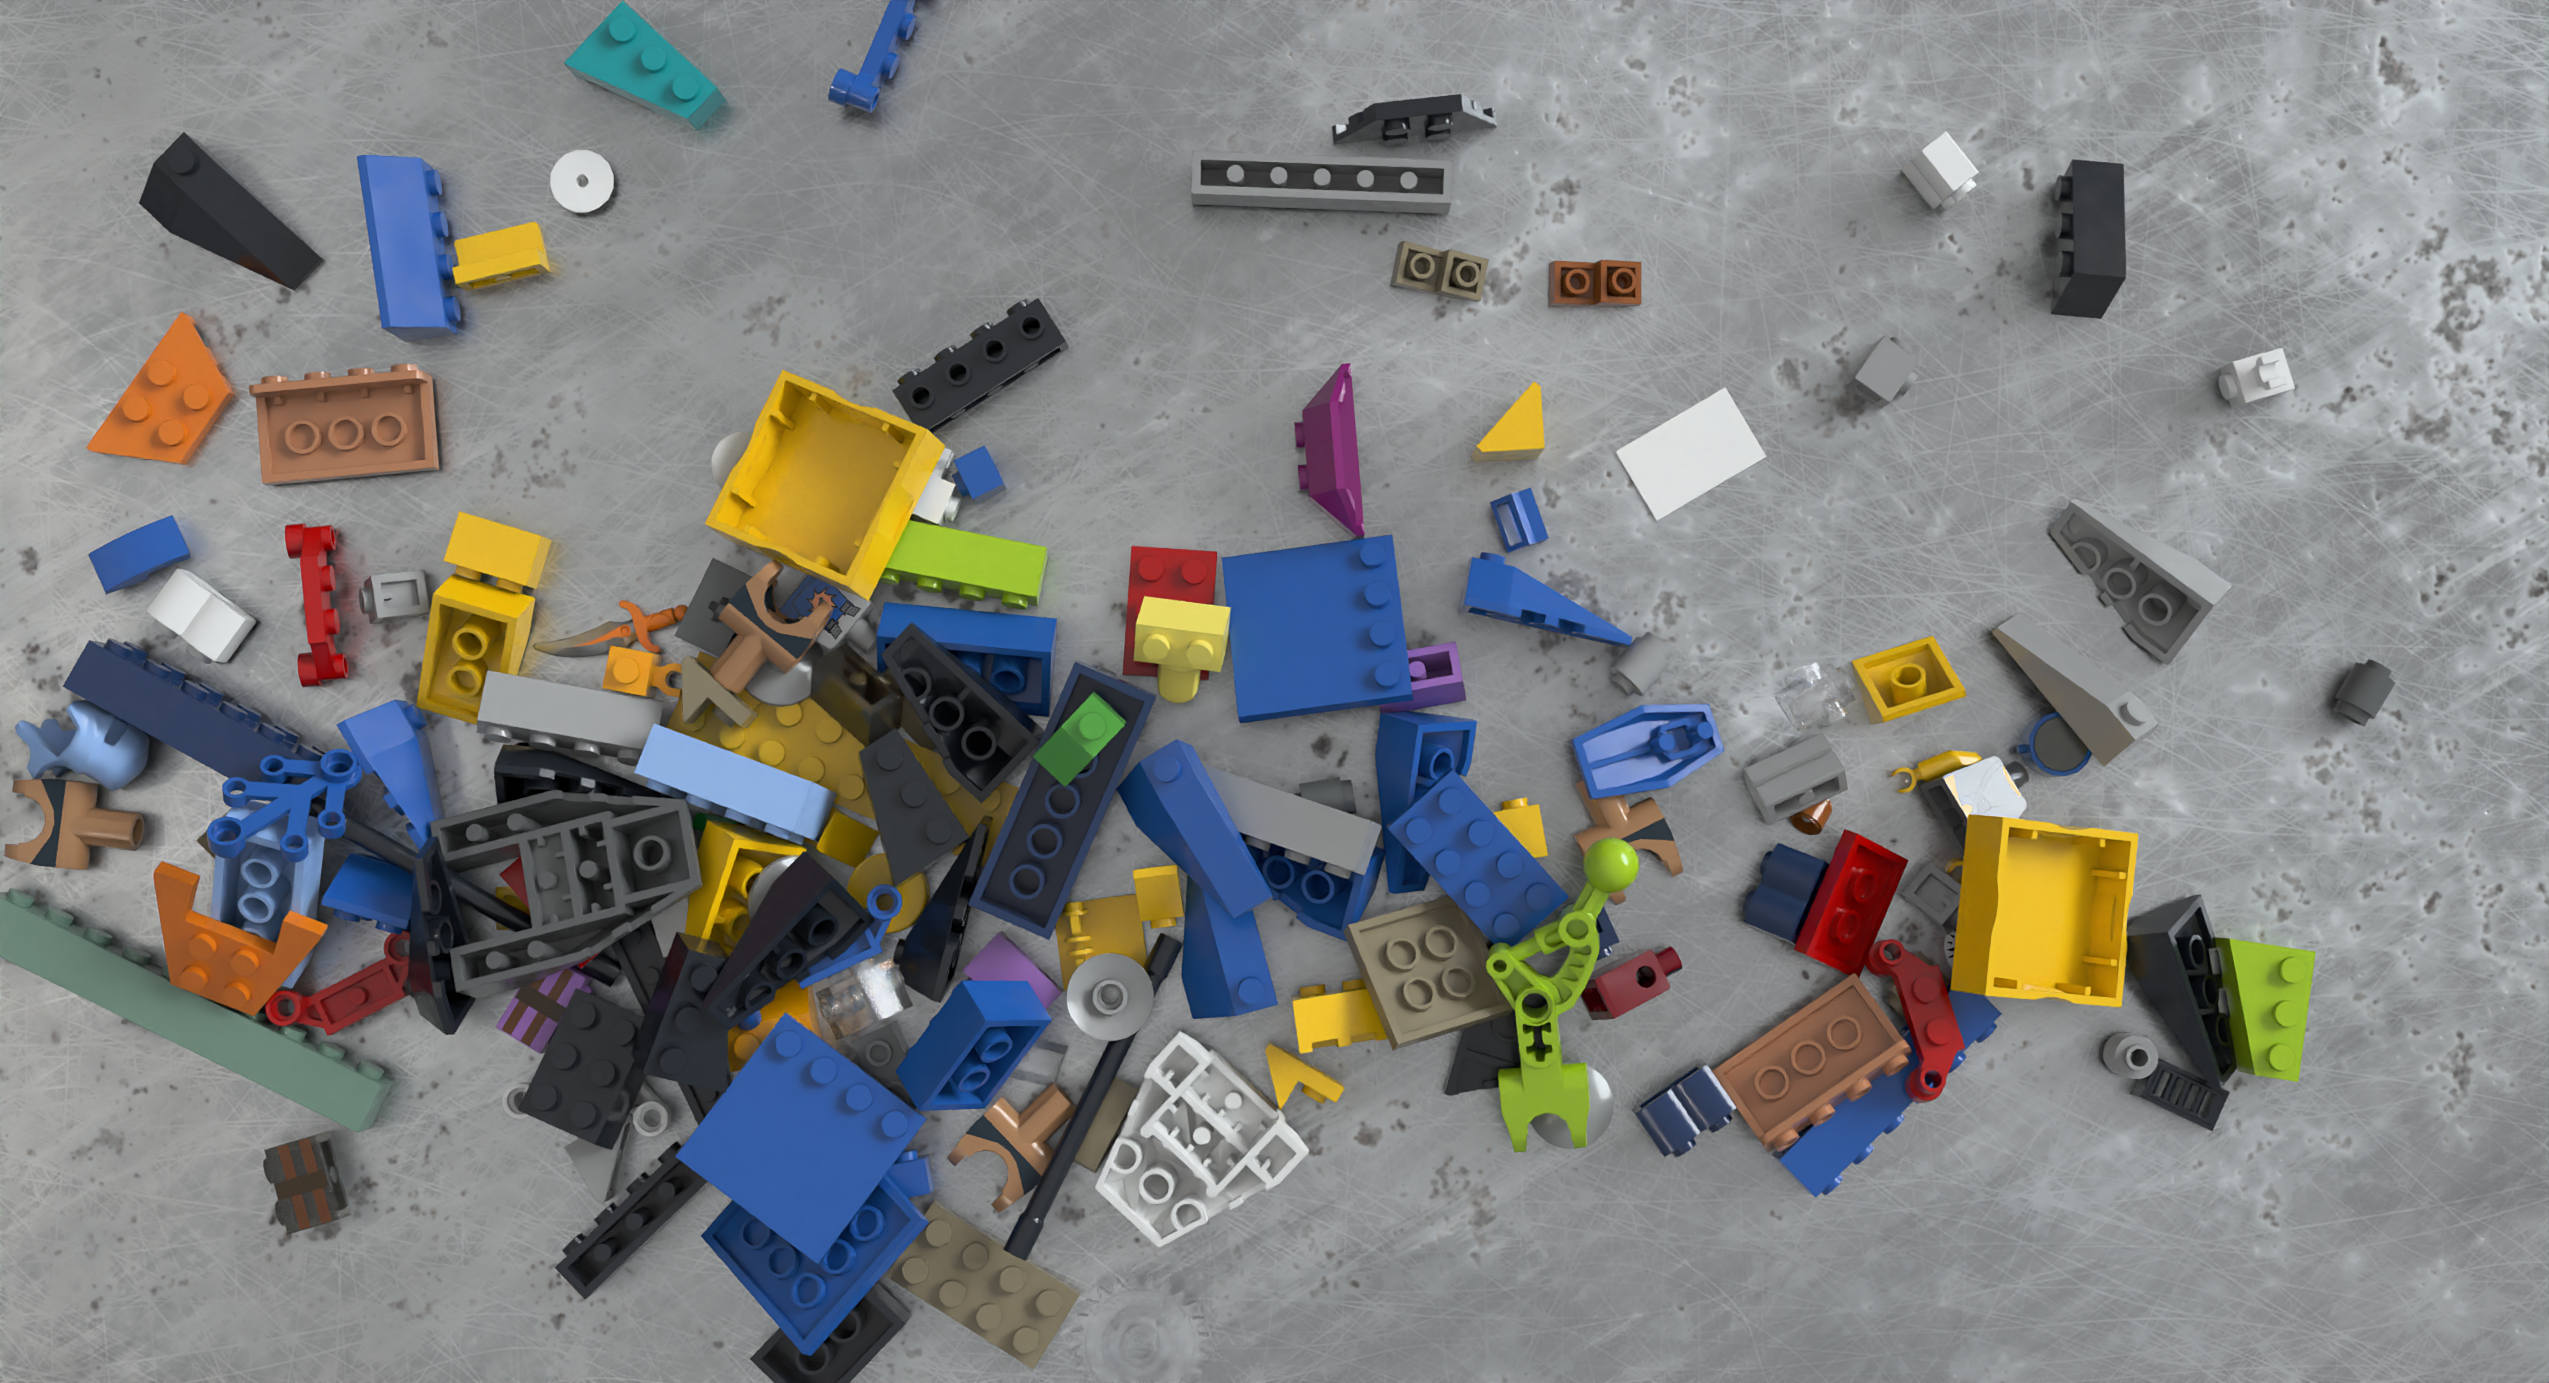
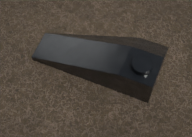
M185 132L153 163L139 204L170 233L294 291L324 261L202 143Z
M913 622L881 654L905 698L910 701L921 720L925 733L929 739L931 738L941 755L942 762L949 775L980 803H983L1039 744L1044 730L1014 702Z
M520 742L515 745L503 744L494 766L497 805L551 790L582 794L601 793L609 796L675 799L554 750L535 749L529 746L528 742Z
M985 815L979 822L909 932L906 940L899 939L895 949L893 964L900 965L896 979L935 1002L941 1003L954 981L972 907L968 903L978 882L993 817Z
M429 837L414 858L407 987L410 996L415 999L419 1014L445 1035H454L476 998L456 992L449 949L468 945L470 941L438 837Z
M803 851L771 885L701 1006L730 1030L773 1001L776 990L793 979L800 983L809 977V968L827 956L834 960L843 954L875 919L832 875Z
M2199 894L2192 895L2136 918L2126 929V960L2129 962L2134 978L2213 1089H2221L2237 1069L2229 1017L2225 1013L2219 1012V989L2223 988L2221 974H2213L2209 949L2216 948L2215 936L2202 896Z

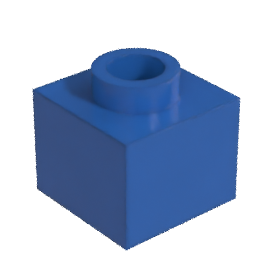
M985 445L954 460L958 472L952 474V478L963 498L971 495L974 502L978 504L1007 489Z
M917 1149L903 1151L886 1173L889 1179L907 1198L930 1194L935 1189L929 1154L918 1156Z

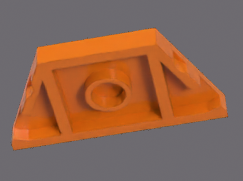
M183 312L178 315L86 447L88 450L105 455L111 454L173 464H187L235 395L226 378L220 374L217 368V361L209 347L204 345L195 328L196 323L192 317Z

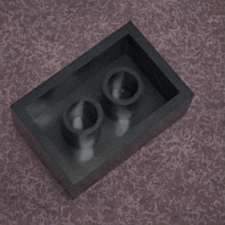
M576 988L518 1111L592 1144L612 1150L647 1077L646 1074H642L631 1055L644 1017Z
M876 1282L812 1356L802 1354L779 1328L750 1360L774 1383H850L899 1332L912 1315Z

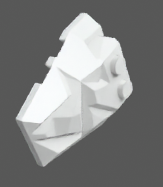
M1179 1031L1149 1064L1144 1075V1081L1136 1099L1132 1102L1127 1114L1128 1117L1113 1145L1095 1189L1160 1248L1207 1223L1209 1218L1228 1208L1231 1210L1243 1204L1245 1199L1264 1189L1267 1191L1279 1185L1308 1154L1309 1149L1299 1135L1285 1123L1286 1117L1282 1111L1218 1052L1212 1049L1208 1052L1198 1041Z

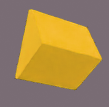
M1534 381L1476 446L1470 456L1471 459L1476 463L1533 460L1539 457L1545 449L1541 386Z
M1933 636L1851 661L1871 725L1884 723L1966 697L1965 688Z

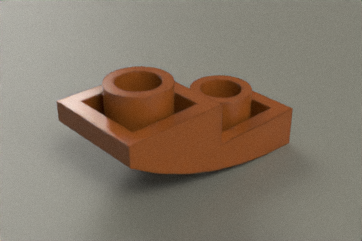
M1599 260L1595 263L1553 261L1549 263V306L1622 307L1641 305V262Z

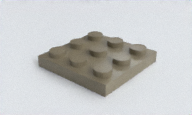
M1450 896L1349 924L1343 931L1392 1050L1504 1017L1513 1011L1512 1006L1487 972L1486 962L1489 949L1479 927Z

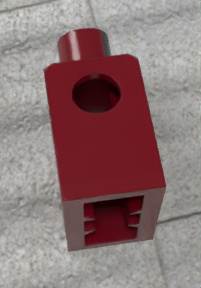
M1669 946L1655 954L1651 949L1634 951L1593 971L1580 995L1591 1020L1615 1019L1669 990L1670 984L1666 977L1682 970L1681 960L1674 948Z

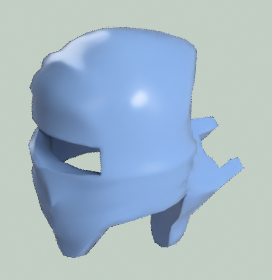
M88 700L73 701L66 709L77 729L62 731L57 719L44 720L41 728L22 720L15 726L17 735L29 746L30 760L27 769L33 779H40L46 770L51 769L56 777H61L68 769H72L75 773H83L96 780L107 790L115 791L123 788L136 778L147 764L148 747L150 744L147 733Z

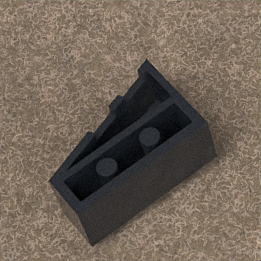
M2072 159L2064 176L2059 175L2055 185V200L2059 201V208L2055 226L2056 248L2051 314L2102 319L2126 279L2124 164Z
M896 728L859 751L858 759L889 868L892 885L898 889L966 844L969 836Z

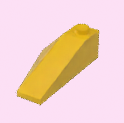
M707 820L697 851L703 887L690 894L685 934L718 942L728 957H730L750 923L747 907L748 896L757 876L773 861L790 855L800 856L807 849L801 845L744 825Z

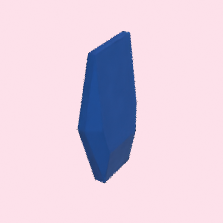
M1709 704L1641 705L1570 740L1590 800L1669 788L1725 751Z

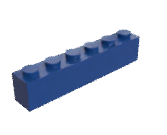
M1951 983L1946 989L1965 1049L1956 1053L1949 1073L1962 1064L1966 1058L1963 1052L1974 1041L1981 1043L1995 1031L1997 1025L1994 1021L2002 1014L1984 995L1950 990ZM1907 1022L1898 1032L1908 1043L1913 1054L1907 1057L1909 1063L1902 1070L1890 1077L1883 1073L1870 1082L1872 1089L1867 1094L1853 1102L1847 1098L1834 1107L1836 1113L1829 1120L1817 1127H1814L1812 1123L1797 1132L1800 1138L1794 1144L1783 1151L1778 1152L1776 1150L1772 1154L1780 1165L1815 1198L1820 1193L1825 1196L1832 1192L1843 1179L1840 1173L1852 1162L1855 1165L1861 1163L1874 1149L1871 1143L1882 1132L1885 1134L1891 1133L1904 1120L1905 1116L1902 1112L1913 1102L1906 1093L1905 1079L1919 1065L1918 1055ZM1925 1076V1083L1933 1088L1932 1080Z

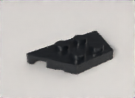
M1456 94L1374 103L1365 108L1364 111L1348 117L1349 124H1336L1332 126L1334 145L1382 139L1385 145H1396L1408 142V137L1425 135L1426 140H1442L1451 137V132L1497 127L1494 108L1483 109L1482 103L1476 100H1469V97Z
M1488 938L1486 945L1490 949L1494 944ZM1537 993L1528 994L1524 998V1002L1531 1008H1541L1547 1003L1544 996ZM1514 1009L1507 1016L1461 1030L1443 1091L1444 1094L1453 1096L1458 1095V1093L1480 1089L1498 1088L1499 1069L1521 1067ZM1542 1025L1535 1026L1534 1042L1537 1044V1049H1544L1546 1046L1542 1039Z

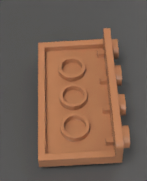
M397 364L391 366V372L375 373L372 368H354L347 370L348 376L331 377L329 372H310L304 374L305 380L288 381L286 376H267L261 378V384L249 386V394L256 398L262 484L268 486L439 470L432 376L422 370H418L415 364Z
M1853 973L1712 1070V1072L1766 1151L1770 1152L1776 1148L1780 1152L1790 1147L1800 1138L1797 1132L1811 1123L1814 1127H1817L1834 1116L1836 1113L1835 1106L1847 1098L1853 1102L1867 1094L1872 1089L1870 1082L1885 1073L1887 1077H1890L1902 1070L1909 1063L1907 1057L1913 1053L1908 1043L1901 1037L1858 976Z

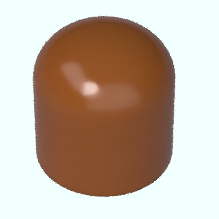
M1826 799L1790 816V820L1793 826L1800 832L1808 835H1818L1823 830L1832 813V803L1830 799ZM1802 817L1810 820L1811 822L1804 821Z

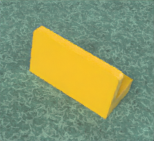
M536 222L471 236L454 242L459 266L452 267L455 283L467 292L550 272L540 226Z

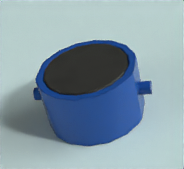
M2058 712L2047 713L2031 720L2025 726L2020 736V745H2017V753L2021 754L2026 765L2033 772L2045 777H2064L2077 773L2088 763L2092 752Z

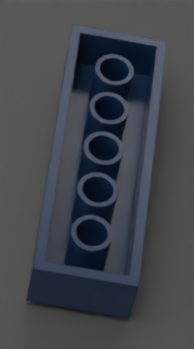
M108 638L106 643L89 640L63 685L64 688L229 779L241 777L250 782H263L260 777V762L269 755H279L285 759L320 761L322 756L328 752L316 745L310 748L297 743L300 736L281 725L276 724L272 727L266 723L259 722L262 715L245 705L238 703L235 706L221 701L224 694L219 690L201 682L197 685L184 680L187 673L169 663L162 662L159 664L146 659L149 652L128 641L121 643ZM271 768V769H269L268 771H270V772H277V771H279L280 769H278V768ZM288 776L287 780L282 784L300 785L310 778ZM327 790L321 793L319 796L326 799Z
M1079 660L1075 661L1035 754L1093 692L1126 721V724L1066 787L1034 757L1032 758L968 905L1047 940L1050 939L1157 697L1154 693Z

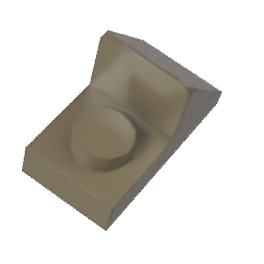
M686 655L681 661L683 722L685 724H693L712 702L716 704L712 712L730 728L736 723L740 727L748 728L759 716L734 692L719 684L713 678L709 669L697 658Z

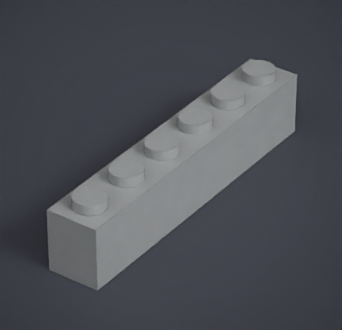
M1193 151L1192 204L1448 214L1452 202L1453 160Z
M1137 741L1117 787L1139 761L1158 751L1159 748ZM1203 764L1237 830L1246 834L1245 844L1269 851L1271 843L1286 848L1284 857L1309 865L1311 857L1327 862L1324 871L1349 879L1352 871L1365 875L1382 825Z

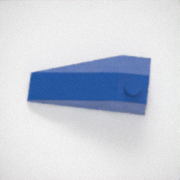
M1481 552L1480 558L1472 557L1469 560L1458 611L1623 648L1631 645L1632 636L1515 566L1506 565V557Z
M392 700L343 720L337 724V727L356 756L358 763L362 765L365 773L369 775L373 772L385 784L383 787L385 793L383 794V799L390 809L394 808L399 815H406L410 820L406 824L407 833L418 849L421 850L428 838L432 837L430 822L444 819L445 814L429 738L423 729L427 725L426 720L415 704L409 705L407 701Z
M1414 711L1381 713L1375 760L1388 892L1400 894L1424 891L1430 874L1388 830L1386 825L1450 767L1459 776H1467L1472 761L1477 726L1476 720Z
M1178 739L1172 741L1139 761L1116 788L1136 827L1234 919L1241 917L1274 897L1192 745Z
M1239 832L1244 841L1246 834ZM1271 843L1269 851L1246 844L1274 896L1271 899L1274 901L1279 899L1298 914L1295 918L1307 927L1347 942L1343 931L1347 925L1359 922L1376 889L1385 855L1384 849L1377 846L1374 847L1365 875L1352 871L1349 879L1324 871L1327 862L1311 857L1309 865L1284 857L1286 851L1284 847Z

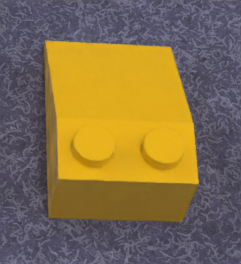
M452 574L433 593L416 706L477 725L487 670L516 676L518 674L529 638L535 598Z

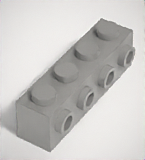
M487 670L477 718V733L484 734L486 739L494 742L509 743L511 739L529 742V746L539 750L552 751L556 747L573 749V753L580 757L599 758L601 754L617 757V761L622 764L637 766L653 724L660 725L664 702Z

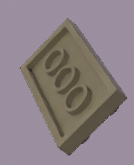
M934 1200L924 1215L929 1224L898 1257L886 1277L1031 1369H1034L1081 1292L1028 1259L1024 1261L1004 1251L1005 1244Z

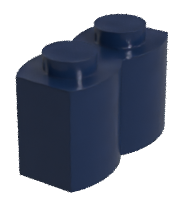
M1778 843L1773 851L1770 850L1765 854L1761 862L1760 874L1763 875L1761 883L1756 891H1750L1743 905L1744 923L1756 930L1796 945L1800 931L1805 924L1829 864L1824 860Z
M1702 1062L1643 1101L1632 1111L1661 1154L1666 1157L1672 1153L1677 1158L1697 1144L1694 1137L1706 1129L1714 1133L1731 1122L1733 1118L1730 1113L1737 1107L1708 1065Z

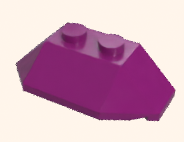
M1351 363L1340 365L1302 410V422H1294L1296 448H1304L1306 464L1298 465L1300 491L1308 490L1309 502L1355 540L1364 538L1365 530Z

